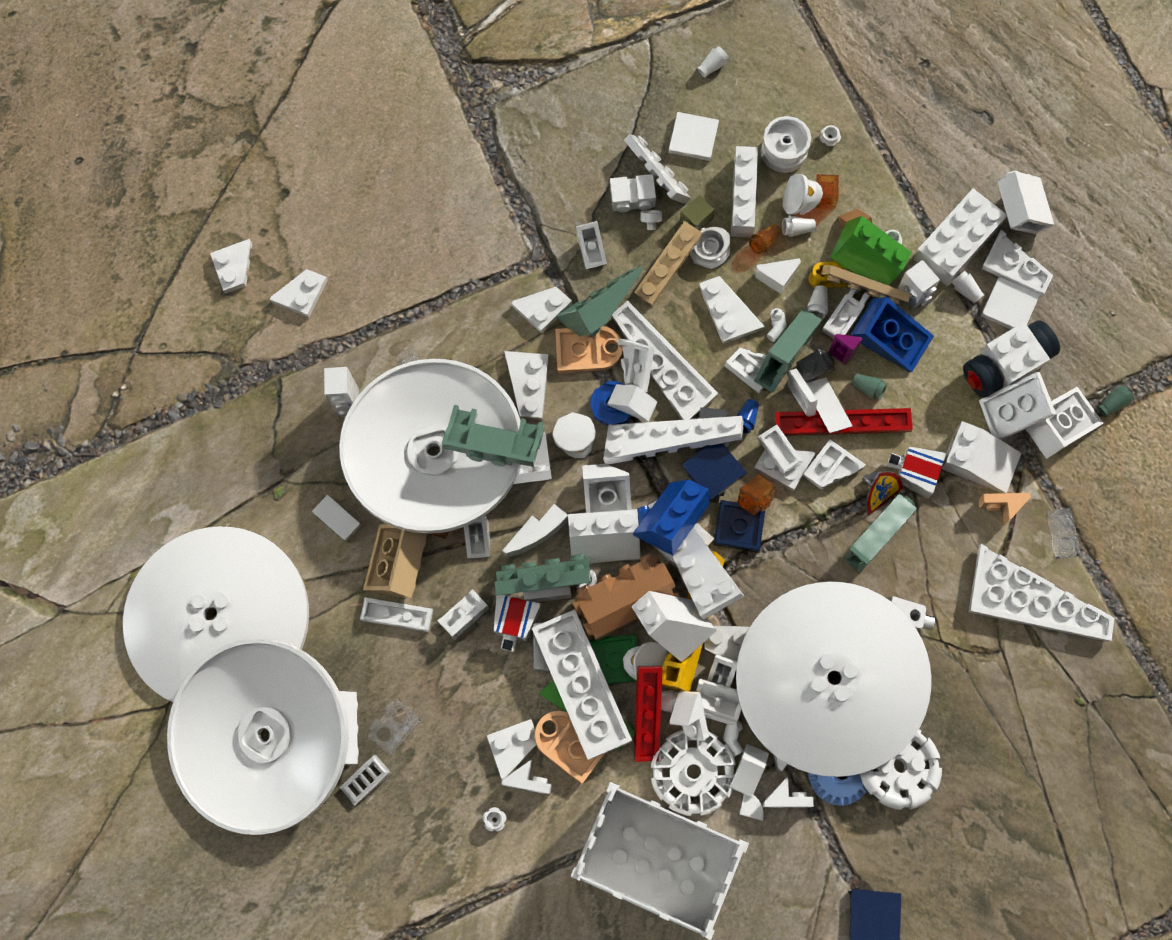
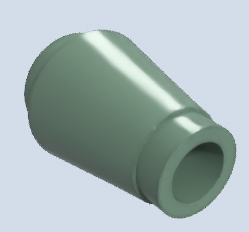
M858 373L851 384L873 400L875 398L880 400L887 387V383H884L883 379Z
M1125 386L1115 387L1101 405L1098 406V410L1103 416L1108 417L1130 405L1134 397Z

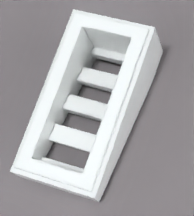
M374 754L340 789L356 806L392 773L379 757ZM373 765L381 773L378 777L371 769ZM366 771L373 778L374 781L372 783L363 775ZM358 778L367 786L365 790L357 783L356 780ZM352 784L360 793L357 797L349 788Z

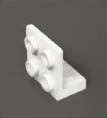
M545 432L543 433L540 449L537 452L534 467L521 465L514 484L552 479Z

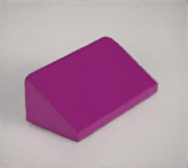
M836 334L828 352L846 365L856 354L862 338Z

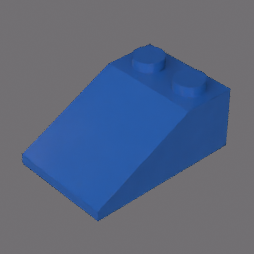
M888 297L873 298L850 334L851 336L861 337V344L908 372H913L934 337L933 334Z

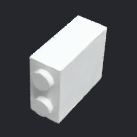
M1011 171L1005 174L1004 178L997 181L1011 229L1038 234L1054 225L1041 178L1018 171Z

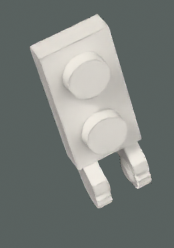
M851 289L823 327L822 332L833 339L836 334L846 335L870 297L867 295V291L859 302L853 298L858 291Z

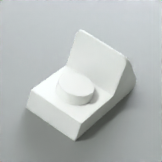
M595 221L576 226L577 242L581 249L585 268L589 269L607 264L598 222Z
M678 692L670 724L681 725L684 733L691 737L692 740L704 741L709 737L700 692Z
M531 760L502 780L503 786L550 795L552 787L551 784L547 783L546 778L533 776V781L529 780L532 766Z
M788 777L762 803V808L814 807L813 797H807V792H792V797H789Z

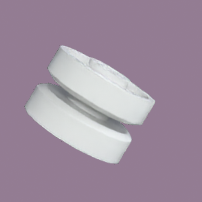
M790 116L778 117L771 121L765 128L761 147L762 160L767 167L781 173L793 172L799 169L806 161L810 147L811 134L809 128L798 118Z

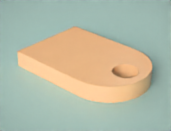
M604 326L600 327L601 331L592 337H589V335L578 336L569 328L555 329L558 373L605 371L613 368L618 364L623 353L622 346H618V339H621L620 336L613 329ZM610 343H614L618 346V350L610 353L605 347Z
M550 712L543 716L536 725L534 740L538 750L580 784H583L604 754L587 760L567 712ZM546 721H550L555 725V732L551 735L545 734L542 730V725Z

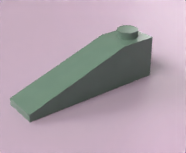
M642 267L629 269L608 282V288L603 287L589 294L591 298L574 303L556 316L557 319L578 336L589 335V337L598 334L601 331L600 327L608 322L643 271Z

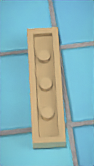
M684 221L639 284L634 294L653 306L701 239L703 233Z
M832 265L823 266L821 272L822 275L828 276L827 280L840 284L842 281L848 284L847 288L860 291V288L867 290V295L875 298H880V295L888 297L896 305H899L900 302H909L911 296L910 293Z

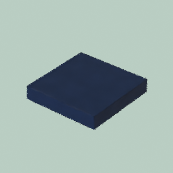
M723 443L707 445L682 464V468L695 483L709 489L710 502L747 473Z
M720 500L714 546L759 553L766 507Z
M851 889L849 940H900L901 893Z

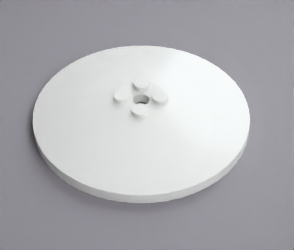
M423 359L390 369L366 386L355 399L346 415L340 435L339 448L341 467L345 479L356 499L368 512L382 522L401 530L428 534L443 533L478 521L505 498L517 478L521 464L512 463V466L506 464L505 466H497L492 464L491 461L486 460L476 462L469 459L466 453L447 450L442 447V440L454 405H458L459 410L471 412L472 409H476L478 415L475 424L515 431L518 434L521 421L517 409L506 391L493 378L483 371L462 362L447 359ZM433 446L440 448V452L435 456L428 454V450Z
M207 527L191 531L173 539L155 552L134 579L127 595L123 614V635L128 656L142 680L157 694L174 702L180 686L193 668L209 654L223 646L243 640L266 639L284 642L302 650L309 624L307 592L299 571L293 562L280 548L265 537L234 527ZM211 608H215L217 616L213 620H207L206 612Z
M819 582L804 585L783 594L758 615L747 631L741 645L736 668V685L739 703L749 727L771 753L799 770L821 776L840 777L873 770L897 756L909 744L919 730L928 709L931 694V669L926 648L917 629L910 619L890 600L868 588L855 584ZM837 671L840 673L841 681L839 684L832 685L828 682L827 676L829 672Z
M243 640L223 646L209 654L193 668L180 686L168 720L167 748L169 761L175 780L183 795L198 813L207 820L226 830L240 834L262 835L290 828L311 816L323 805L336 787L348 752L349 729L347 713L343 699L333 679L309 654L295 646L275 640ZM264 728L270 733L268 741H264L261 737V732Z

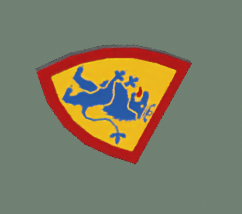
M891 471L871 472L870 475L866 474L862 478V481L870 487L866 497L867 515L870 516L903 489L902 481L897 474Z

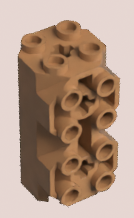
M652 553L641 557L639 563L633 566L629 563L621 567L618 576L612 578L610 574L604 575L598 579L599 583L591 587L587 584L577 590L578 594L574 597L575 602L572 603L573 609H575L579 620L584 619L583 629L589 640L594 639L597 642L639 621L631 606L648 591L680 597L678 592L674 594L672 589L676 587L665 564L663 562L660 563L659 556L654 557Z

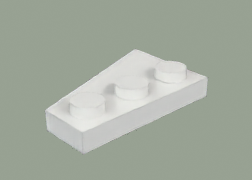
M1000 230L981 269L1037 292L1042 297L1053 275L1034 258L1026 255L1021 250V246L1017 243L1014 244L1006 237L1007 234Z
M720 276L699 283V289L723 344L764 330L765 326Z
M504 351L520 419L543 420L549 355Z

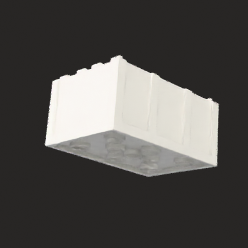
M610 782L602 807L577 866L574 867L570 877L586 882L612 894L614 897L628 901L667 921L670 920L711 940L715 931L713 930L714 924L743 853H746L749 843L741 839L734 840L707 828L705 823L691 821L660 807L661 804L653 800L651 802L619 789V785Z

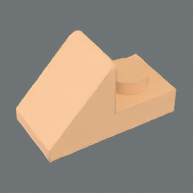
M1030 493L983 494L978 499L979 508H987V511H999L1002 508L1003 523L1005 525L1031 498Z

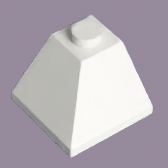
M605 464L582 466L586 513L632 510L628 472Z

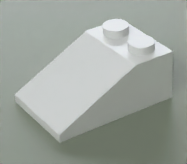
M1075 387L1051 401L1056 415L1027 428L1026 431L1047 459L1104 423L1080 389Z
M962 421L955 430L941 469L1000 493H1007L1021 452L984 429Z

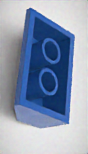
M689 479L669 483L636 528L633 536L673 556L709 506V489Z

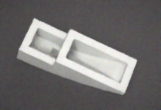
M553 504L540 521L531 516L502 550L504 556L509 558L522 554L547 541L568 522V515Z

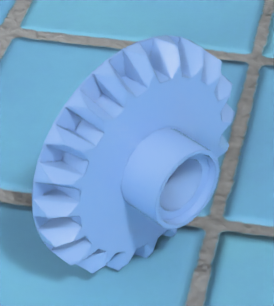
M808 773L814 792L822 800L832 805L844 806L860 800L867 792L859 774L846 776L844 780H841L838 777Z

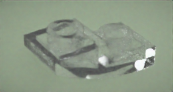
M1071 508L1047 511L1046 517L1051 531V542L1056 559L1080 556Z

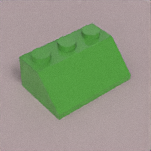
M860 216L847 221L830 259L849 272L889 286L904 270L912 252L866 218Z

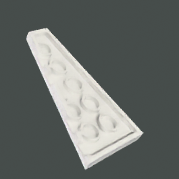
M982 544L979 545L969 613L1106 642L1112 641L1114 617L1090 604L1080 601L1071 593L1062 591L1055 587L1053 583L1022 566L1019 567L1008 561V558L990 551L988 547Z

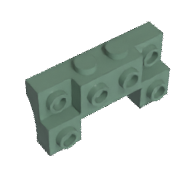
M458 405L453 406L450 421L442 440L443 449L466 453L469 459L476 462L486 460L491 461L492 464L497 466H505V464L512 466V463L534 467L545 429L544 422L534 425L526 423V419L521 418L517 434L515 431L475 424L478 415L476 409H472L469 412L459 410Z
M581 554L570 556V561L559 562V558L545 560V565L536 566V561L522 563V568H515V564L501 566V571H496L497 581H495L496 596L590 583V559H584V555Z

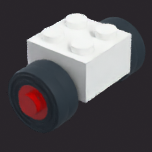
M1037 320L1028 326L1023 322L986 344L980 351V355L967 361L963 365L964 376L973 391L980 397L985 398L1000 390L1002 386L1005 388L1043 367L1051 358L1059 354L1060 344L1054 331L1045 322Z

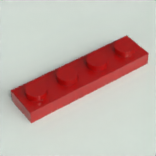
M637 666L634 734L635 762L652 761L660 747L663 674L661 666Z

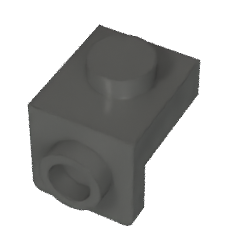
M820 349L796 362L805 382H810L826 372L835 371L833 365L835 361L832 355Z

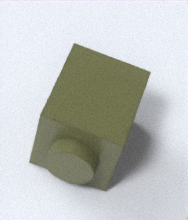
M699 195L681 210L680 224L682 225L686 221L700 231L713 219L715 209Z

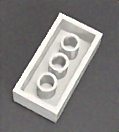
M972 189L918 248L913 260L917 263L923 260L940 281L948 286L1002 226L1007 214L975 189Z

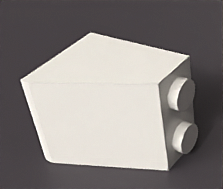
M648 591L631 606L649 636L681 662L717 631L708 617L704 620L701 618L691 599Z

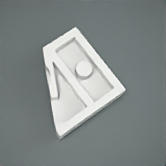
M829 439L805 471L803 477L819 489H823L862 470L866 464Z
M764 450L754 470L794 492L815 453L812 451L795 450L803 462L783 475L766 450Z
M532 719L487 735L502 780L509 776L513 769L536 747L534 740L535 728Z

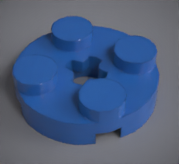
M618 381L604 383L599 388L597 387L591 396L590 404L594 418L607 426L626 424L632 417L615 408L611 409L606 404L616 384L625 385Z

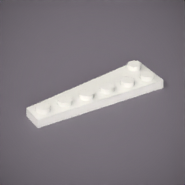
M626 301L612 314L611 318L627 340L655 348L650 375L681 420L693 419L700 412V407L705 408L718 397V392L629 301Z
M742 416L608 425L603 460L605 465L631 461L635 456L646 455V457L655 456L656 452L668 450L669 453L677 452L679 448L688 446L694 449L705 445L741 440L743 435Z
M656 501L648 505L650 509L653 507ZM692 528L672 557L699 615L704 620L745 596L696 530Z

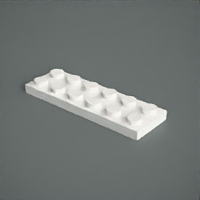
M575 609L532 627L534 636L587 760H591L631 742L630 734Z

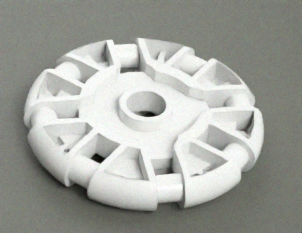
M919 729L914 738L897 756L876 768L877 772L870 770L859 775L866 790L870 795H875L879 799L878 802L897 810H902L904 807H908L911 810L927 803L931 799L930 795L933 791H937L942 777V768H939L938 761L941 758L933 741L929 737H924ZM914 740L920 745L917 750L911 745ZM895 760H900L904 764V771L902 773L895 770ZM925 761H929L930 769H924ZM920 781L925 785L923 789L917 786ZM881 783L887 787L886 791L879 787ZM900 790H905V798H902L900 795Z
M684 730L672 733L665 738L666 742L659 747L651 761L650 769H653L651 782L654 791L660 800L663 799L669 805L668 808L679 814L691 816V814L700 813V816L712 813L722 806L721 803L726 797L729 798L734 790L730 787L734 778V766H736L734 756L727 744L721 743L717 739L718 736L709 731V737L706 740H696L697 748H688V741L692 739L684 733ZM710 746L717 751L714 757L706 751ZM673 747L678 751L674 758L668 754ZM690 765H696L700 768L701 773L698 778L692 779L687 775V768ZM717 766H724L725 775L717 776ZM663 768H670V777H663ZM714 785L720 790L715 796L708 792ZM673 787L681 792L677 798L669 792ZM690 796H699L700 804H691Z

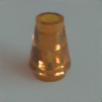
M771 224L753 234L749 241L752 250L758 254L767 252L781 234L780 228L776 224Z

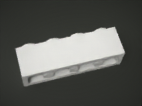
M736 146L731 237H753L758 147Z

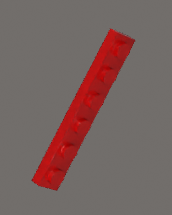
M911 408L844 410L852 427L829 433L818 411L810 417L806 416L804 411L775 412V425H778L785 436L912 432L913 430Z

